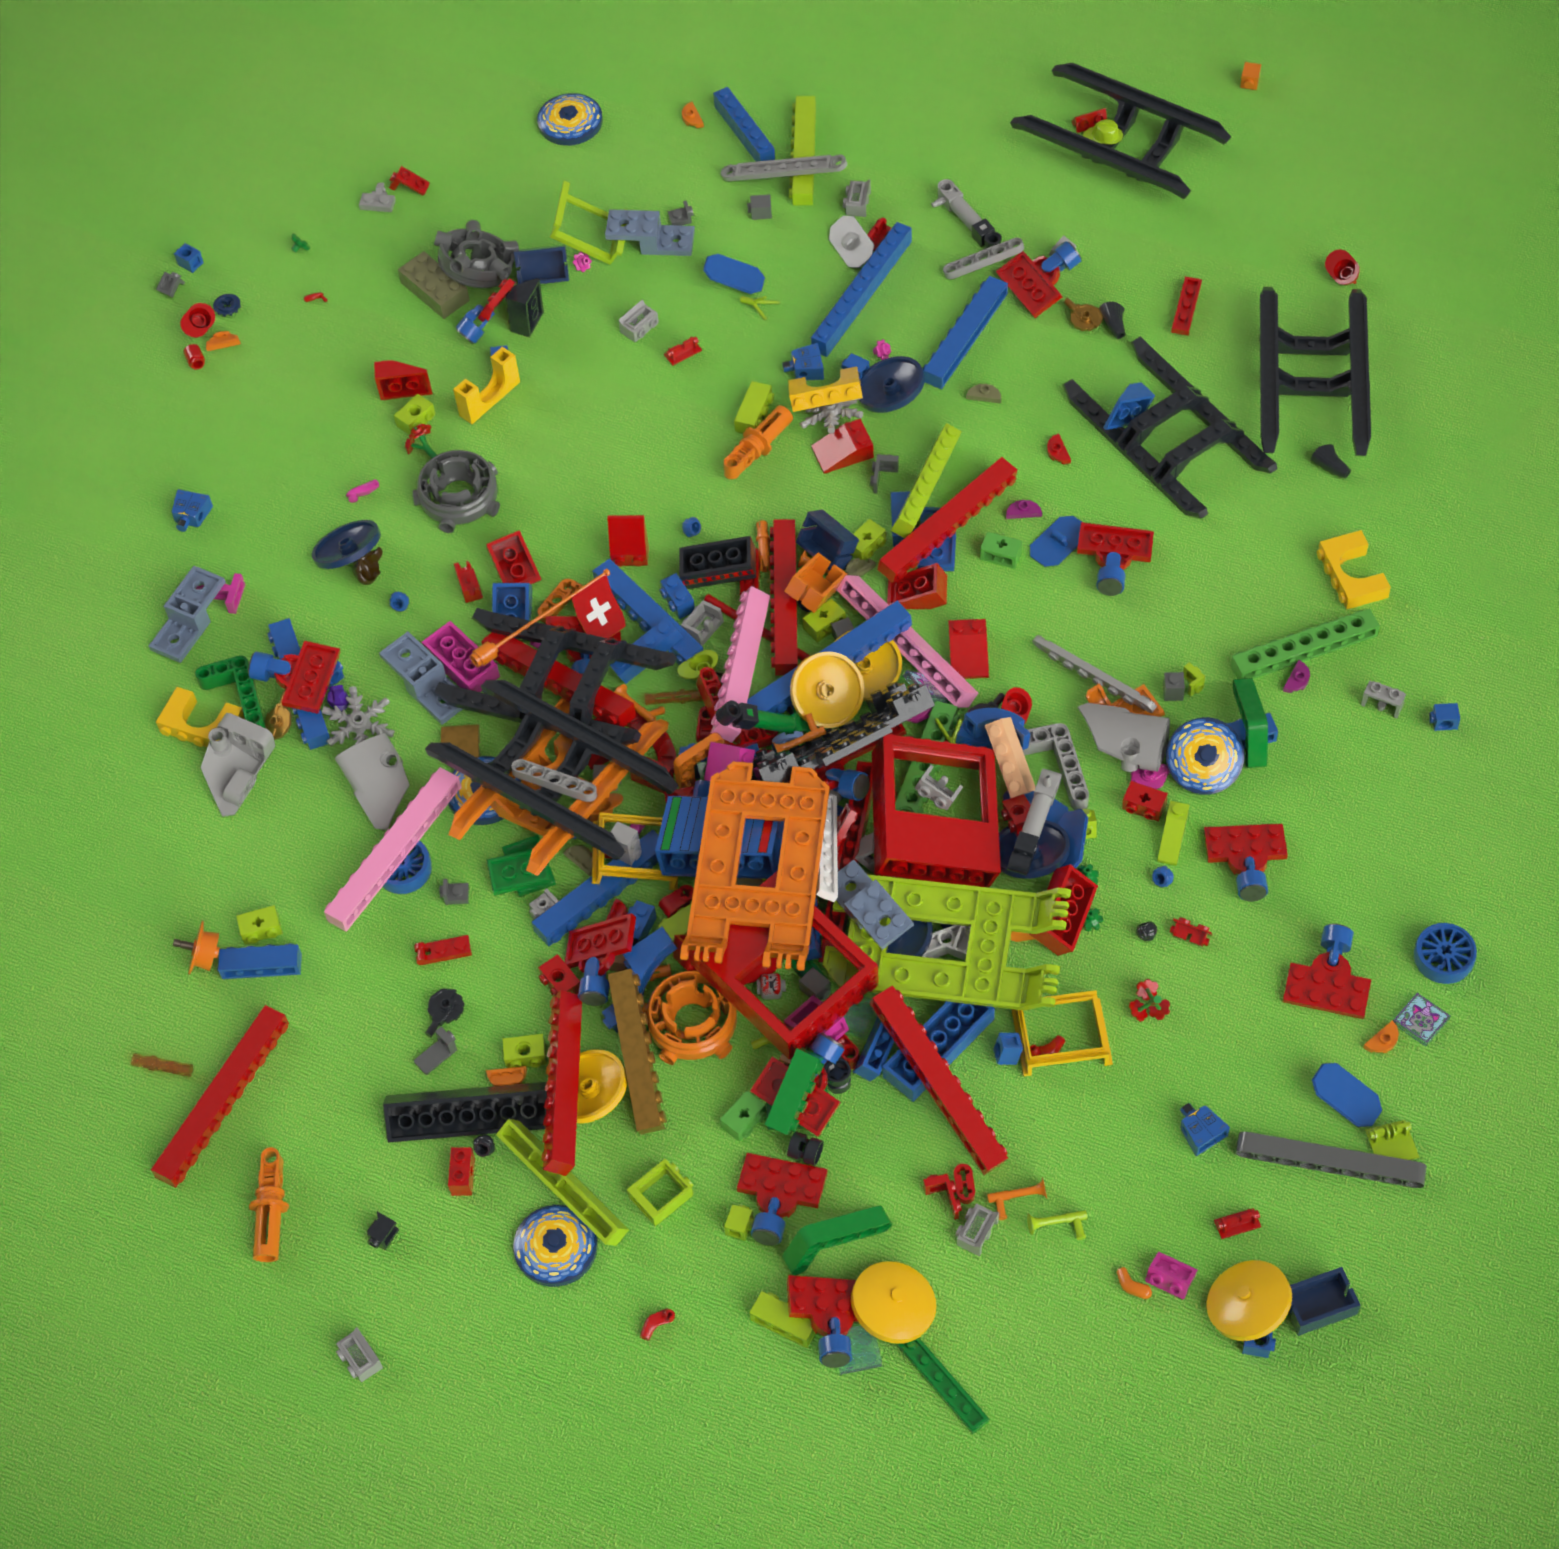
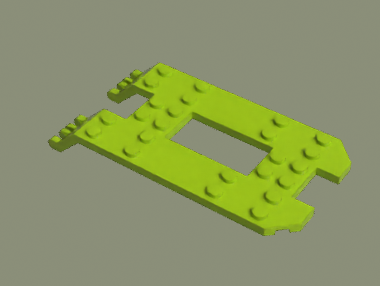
M868 875L872 881L876 879L911 920L971 927L966 960L961 962L887 953L888 946L882 950L865 929H860L851 919L848 937L878 964L879 983L872 993H881L893 985L896 990L898 989L906 997L1024 1011L1043 1006L1055 1007L1056 1000L1054 998L1041 996L1043 993H1057V988L1053 986L1058 985V980L1056 978H1044V975L1048 973L1058 975L1060 973V966L1045 964L1028 969L1006 966L1012 931L1038 934L1054 929H1066L1067 923L1065 921L1053 920V917L1068 916V911L1064 909L1069 908V903L1066 901H1055V899L1058 897L1069 898L1071 896L1070 889L1054 888L1039 893ZM849 883L846 886L847 891L856 889V884ZM835 900L833 911L845 912ZM882 918L880 925L887 926L891 920L889 918ZM826 946L823 967L840 988L859 970L835 947Z

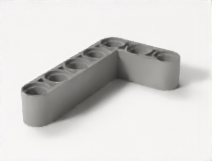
M1057 723L1028 729L1030 732L1029 748L1023 750L1024 756L1054 750L1071 807L1074 810L1087 809L1089 791L1068 727L1065 724Z

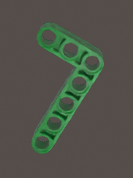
M235 656L196 669L195 676L200 688L203 690H210L236 682L245 720L266 729L254 679L248 676L249 662L245 656Z
M1253 678L1234 679L1233 694L1245 727L1246 767H1267L1268 722Z
M880 1205L812 1223L802 1227L797 1232L782 1258L791 1274L796 1276L808 1269L820 1250L881 1234L892 1227V1222L884 1208Z

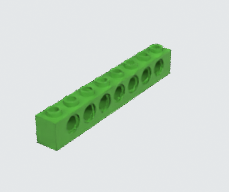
M1370 608L1359 610L1352 615L1342 616L1337 620L1324 622L1320 626L1307 628L1297 634H1290L1285 638L1272 640L1268 644L1255 646L1244 652H1238L1232 656L1231 668L1237 679H1255L1296 665L1298 660L1304 662L1377 637L1380 625Z
M936 701L921 739H931L932 741L939 742L948 741L935 722V719L938 718L941 724H945L943 727L949 736L952 737L954 733L953 727L954 725L957 726L960 719L958 707ZM912 761L895 802L896 810L923 814V804L927 803L929 798L920 796L914 788L926 772L921 770H927L930 765L934 766L929 776L936 780L935 773L940 771L941 765Z

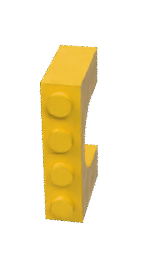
M503 346L490 357L493 374L489 384L483 391L479 393L478 387L466 378L453 389L459 416L470 424L476 422L520 383L515 355Z
M857 366L841 369L840 379L826 386H808L806 377L788 380L789 397L793 412L863 398Z
M1362 530L1320 541L1317 550V557L1319 560H1322L1325 573L1329 574L1332 587L1337 590L1339 601L1344 604L1346 610L1386 599L1390 593L1391 587L1384 573L1366 578H1353L1344 573L1340 567L1347 560L1367 554L1368 542Z
M176 687L158 717L156 724L160 733L165 736L171 735L181 741L192 742L199 747H208L209 732L217 728L226 713H231L242 719H245L242 707L225 703L217 719L210 725L201 728L189 726L187 720L197 704V700L192 691Z

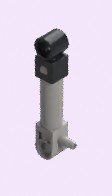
M949 179L941 180L938 183V199L931 203V206L935 208L943 204L949 212L953 211L972 232V238L981 247L985 245V249L1000 244V233L995 232V228L986 218L982 219L965 201L963 193L954 182Z
M1042 769L1034 790V798L1022 831L1019 832L1007 870L1027 876L1038 847V840L1050 806L1053 805L1061 782V773Z

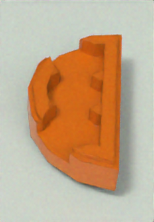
M693 102L686 104L682 110L683 122L687 126L704 127V123Z
M220 331L213 334V337L206 342L207 351L240 345L241 343L237 335L231 334L229 331Z
M1392 1020L1366 1042L1363 1048L1371 1053H1387L1392 1050L1398 1041L1399 1032L1397 1025Z
M522 1066L486 1070L489 1082L493 1086L515 1085L522 1083L526 1077L527 1068Z

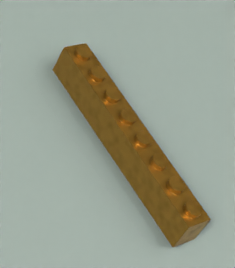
M632 969L608 974L637 1132L642 1135L664 1130V1123L667 1122L664 1110L661 1111L660 1103H663L661 1091L657 1090L656 1083H659L657 1071L653 1069L655 1056L653 1051L650 1052L649 1048L652 1040L650 1033L646 1032L645 1025L648 1024L646 1013L642 1011L641 1005H644V998L638 990V986L641 985L639 975L635 974Z

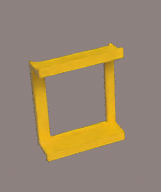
M600 812L598 820L593 821V823L604 828V821L661 826L663 818ZM592 846V884H600L602 876L669 881V890L678 889V876H662L661 870L604 865V853Z
M1097 990L1048 997L1056 1000L1055 1005L1092 1000L1101 1046L1099 1048L1031 1056L1023 1010L1012 1009L1015 1033H1019L1023 1046L1020 1055L1023 1077L1032 1076V1067L1103 1058L1104 1066L1113 1065Z

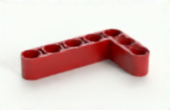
M704 667L700 670L696 685L712 720L716 714L714 709L719 700L718 692L722 685L715 670L710 667ZM752 727L750 730L741 729L740 734L733 740L736 744L725 739L724 744L745 748L757 743L759 748L772 745V739L779 732Z

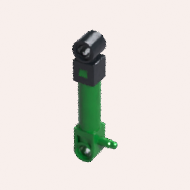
M730 700L720 707L715 715L721 725L728 726L732 723L733 727L745 730L755 727L781 733L785 732L786 735L794 734V731L803 732V735L811 731L808 723L799 716L795 708L794 713L788 716L758 710L757 705L742 702L738 704L736 701Z

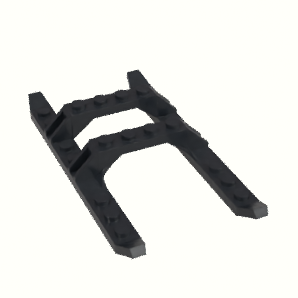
M1075 63L1055 65L1051 71L1054 76L1066 78L1115 99L1119 105L1114 122L1117 123L1118 129L1122 131L1123 137L1135 123L1139 109L1166 119L1158 139L1142 160L1115 150L1119 142L1116 144H1101L1033 115L1014 117L1010 122L1014 129L1026 131L1082 155V158L1091 159L1094 163L1105 164L1126 173L1128 177L1136 178L1138 181L1156 185L1182 199H1185L1191 190L1178 175L1163 170L1159 166L1180 140L1183 128L1186 127L1209 136L1223 145L1231 138L1230 134L1216 120Z
M1263 287L1259 298L1260 438L1263 453H1275L1279 438V395L1348 397L1351 395L1355 456H1366L1371 440L1366 295L1361 289H1352L1348 299V329L1330 337L1293 336L1278 327V294L1273 287ZM1350 353V370L1331 378L1294 377L1279 368L1278 354L1347 356Z
M1141 336L1131 342L1138 361L1173 394L1130 420L1126 428L1119 427L1105 430L1103 427L1110 415L1073 379L1063 384L1069 403L1185 515L1203 518L1208 514L1207 507L1196 499L1176 478L1191 460L1218 443H1226L1254 470L1267 473L1277 470L1276 462L1263 453L1244 434L1245 431L1236 427L1234 421H1230L1209 401L1207 396L1201 394V390L1191 385ZM1182 410H1191L1208 427L1166 453L1159 463L1141 444L1155 427Z
M480 608L475 610L471 618L487 631L506 636L511 635L530 622L529 620ZM535 622L515 636V638L541 643L519 687L541 700L544 683L561 651L567 649L592 655L570 700L568 715L625 746L638 743L642 734L637 729L592 719L595 697L610 665L618 661L659 670L673 666L677 659L672 652L629 644L625 640L616 641L612 637L603 638L577 632L573 628L564 629V626L556 627ZM441 682L438 683L433 692L453 707L519 723L522 722L525 716L519 710L485 693ZM546 725L544 729L555 731Z
M486 680L481 685L482 691L519 710L525 716L515 736L492 762L485 763L450 742H430L425 748L427 755L470 777L471 781L482 784L483 788H489L518 804L522 810L527 809L531 812V815L539 816L614 860L620 859L626 851L611 832L557 803L563 795L562 793L545 787L534 790L509 776L512 771V763L515 760L522 759L540 739L545 725L573 740L562 764L556 769L558 772L577 778L589 764L592 754H596L648 781L669 795L679 786L665 767L506 680ZM556 778L550 780V782L559 781V779Z

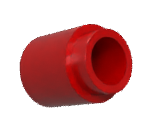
M197 344L186 346L183 353L188 365L195 370L201 369L205 364V358L200 347Z

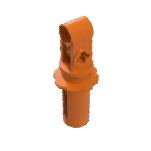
M782 405L777 406L755 429L751 427L745 429L743 432L744 438L724 459V476L726 478H738L754 460H757L761 455L766 456L772 450L770 443L793 421V415L786 407Z
M273 1147L266 1148L261 1153L258 1179L259 1188L255 1190L256 1200L249 1204V1209L256 1212L253 1259L259 1262H274L278 1260L281 1213L287 1212L289 1209V1204L283 1201L285 1191L282 1189L284 1161L278 1150ZM271 1157H276L274 1162L268 1163ZM269 1213L268 1242L266 1244L267 1218Z

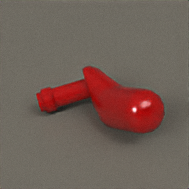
M322 292L304 296L305 302L319 298L327 302L328 299L323 296L324 293Z

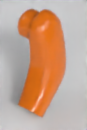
M1125 1267L1119 1268L1116 1271L1120 1285L1126 1293L1142 1299L1151 1297V1288L1146 1284L1133 1281Z

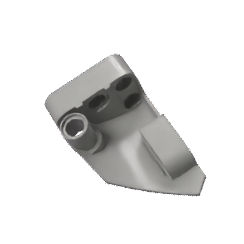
M1085 703L1078 706V710L1090 728L1097 749L1120 759L1122 770L1133 772L1139 766L1143 770L1158 772L1169 742V718L1130 713L1126 708Z
M226 713L217 728L212 729L208 734L209 744L201 765L203 775L222 817L236 814L255 785L256 775L275 748L274 737L269 730L231 713Z
M383 733L348 748L337 755L335 760L355 791L354 795L374 828L388 830L395 811L410 784L403 767L402 758L386 733ZM393 757H396V764L390 766L389 760Z

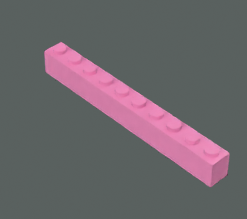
M846 575L836 589L866 620L889 606L859 576ZM911 626L907 631L895 636L893 641L898 646L900 653L954 706L968 708L978 692Z
M752 586L746 592L743 591L739 599L741 604L736 612L738 618L733 625L735 631L730 638L732 644L727 652L729 657L724 665L726 671L721 678L723 684L718 692L719 700L715 705V711L730 700L736 701L738 704L741 702L747 703L770 599V595ZM716 716L712 719L711 724L713 728L711 733L717 732L723 739L731 743L741 732V729L733 727L732 723L728 726H723L717 721Z
M441 767L431 775L428 783L419 790L416 798L409 802L404 813L397 817L395 824L385 832L383 839L373 847L371 854L362 861L359 869L350 876L349 881L338 891L335 899L328 903L324 911L328 922L345 932L348 931L460 790L461 783L458 776Z

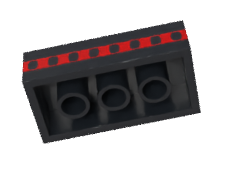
M751 536L680 547L679 577L685 587L693 589L756 578V548Z

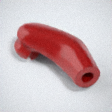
M1057 1035L1046 1045H1031V1056L1059 1053L1066 1041L1062 1036Z
M666 1308L648 1316L639 1337L649 1341L658 1326L670 1323L675 1319V1312L672 1309Z

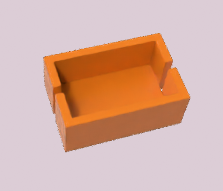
M817 553L792 577L785 592L793 599L801 600L802 605L815 613L837 591L836 589L847 573L834 564L826 578H824L823 575L831 561Z

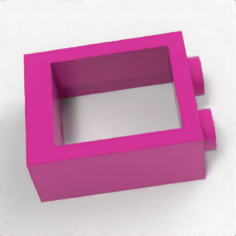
M812 995L784 1020L785 1025L792 1030L823 1002ZM838 1017L829 1030H823L822 1032L828 1036L830 1035L831 1038L837 1041L849 1028L845 1018Z

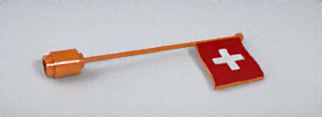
M606 568L602 574L496 645L488 641L472 651L470 655L472 663L477 668L485 666L498 657V647L570 599L572 600L576 616L586 634L603 638L612 637L625 628L626 624L622 610L610 588L607 578L610 575V571Z

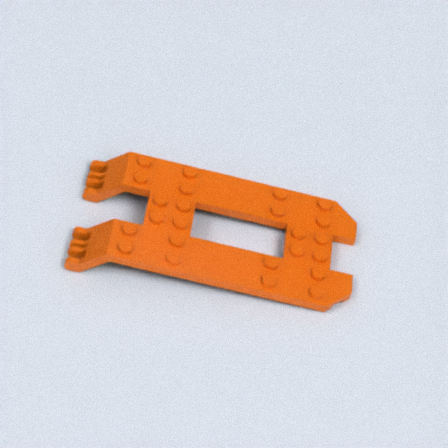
M733 761L727 765L725 770L711 776L687 935L682 943L680 959L687 960L689 950H696L694 952L695 961L700 960L701 951H704L703 962L709 961V952H716L714 962L722 963L723 954L728 943L730 924L767 927L770 930L763 956V967L769 968L771 957L778 958L776 961L777 968H782L784 958L786 959L785 969H790L791 959L798 960L797 969L804 971L809 953L830 792L829 786L817 776V773L812 768L792 766L790 783L752 780L753 763ZM746 818L784 822L775 888L736 885Z

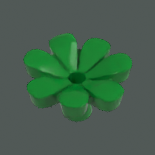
M295 233L292 234L291 239L295 244L291 249L294 252H297L300 248H304L307 251L310 249L306 241H301Z
M1088 864L1086 867L1080 865L1078 867V871L1095 884L1098 883L1097 877H1099V872L1093 870V865Z
M1095 908L1093 911L1089 909L1083 925L1085 926V931H1091L1092 927L1095 930L1100 929L1099 923H1102L1104 919L1099 915V909Z

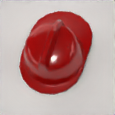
M1339 249L1331 252L1325 260L1327 272L1338 284H1356L1360 267L1355 259L1346 250Z
M206 303L194 304L180 321L182 331L194 338L203 336L213 325L215 312Z
M1013 687L1006 693L1001 709L1019 715L1026 723L1032 708V699L1024 689Z

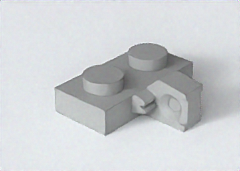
M377 183L376 191H372V194L362 193L359 208L360 210L392 212L396 201L395 196L387 195L384 183Z

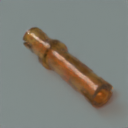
M680 689V691L645 694L646 705L677 702L685 704L689 701H702L699 690ZM691 695V697L676 698V696ZM658 697H672L668 699H656Z
M134 1053L131 1060L132 1066L147 1068L149 1071H164L191 1077L193 1073V1064L160 1059L154 1055L150 1057Z

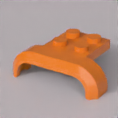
M1100 683L1087 690L1086 699L1088 703L1122 707L1129 710L1130 713L1157 717L1165 715L1164 710L1144 684L1134 690L1157 705L1152 713L1133 703L1130 705L1122 698L1111 704Z

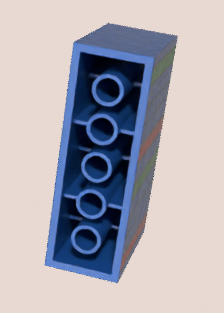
M668 796L655 849L662 876L696 877L708 797ZM746 818L737 878L768 879L778 871L784 829L783 821Z

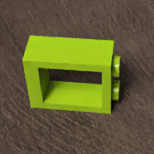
M666 1159L627 1189L629 1199L655 1227L693 1196L692 1182L686 1176L683 1178L679 1174V1168L673 1162L670 1164ZM667 1174L682 1192L657 1211L642 1193Z

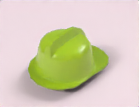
M1105 119L1097 122L1094 127L1087 129L1083 136L1101 144H1116L1122 140L1123 133L1118 129L1116 122Z
M712 650L700 651L680 664L677 673L682 678L697 680L700 670L704 667H710L716 671V665L719 660L718 655Z

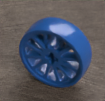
M421 841L417 842L413 852L406 856L383 885L385 890L395 894H407L418 890L427 882L432 870V861L428 849Z
M1437 923L1427 927L1417 938L1414 947V960L1418 970L1429 980L1441 984H1452L1463 980L1472 971L1477 957L1476 945L1471 935L1463 928L1450 923ZM1424 946L1430 950H1422V947ZM1459 961L1466 963V965L1462 966ZM1438 962L1440 965L1435 967L1431 963ZM1451 963L1455 966L1457 970L1452 971Z

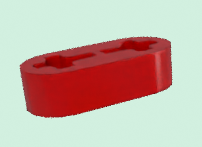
M959 1164L954 1169L956 1197L960 1200V1203L970 1204L975 1199L973 1171L969 1165ZM960 1171L965 1172L966 1181H962ZM963 1187H967L968 1197H964Z

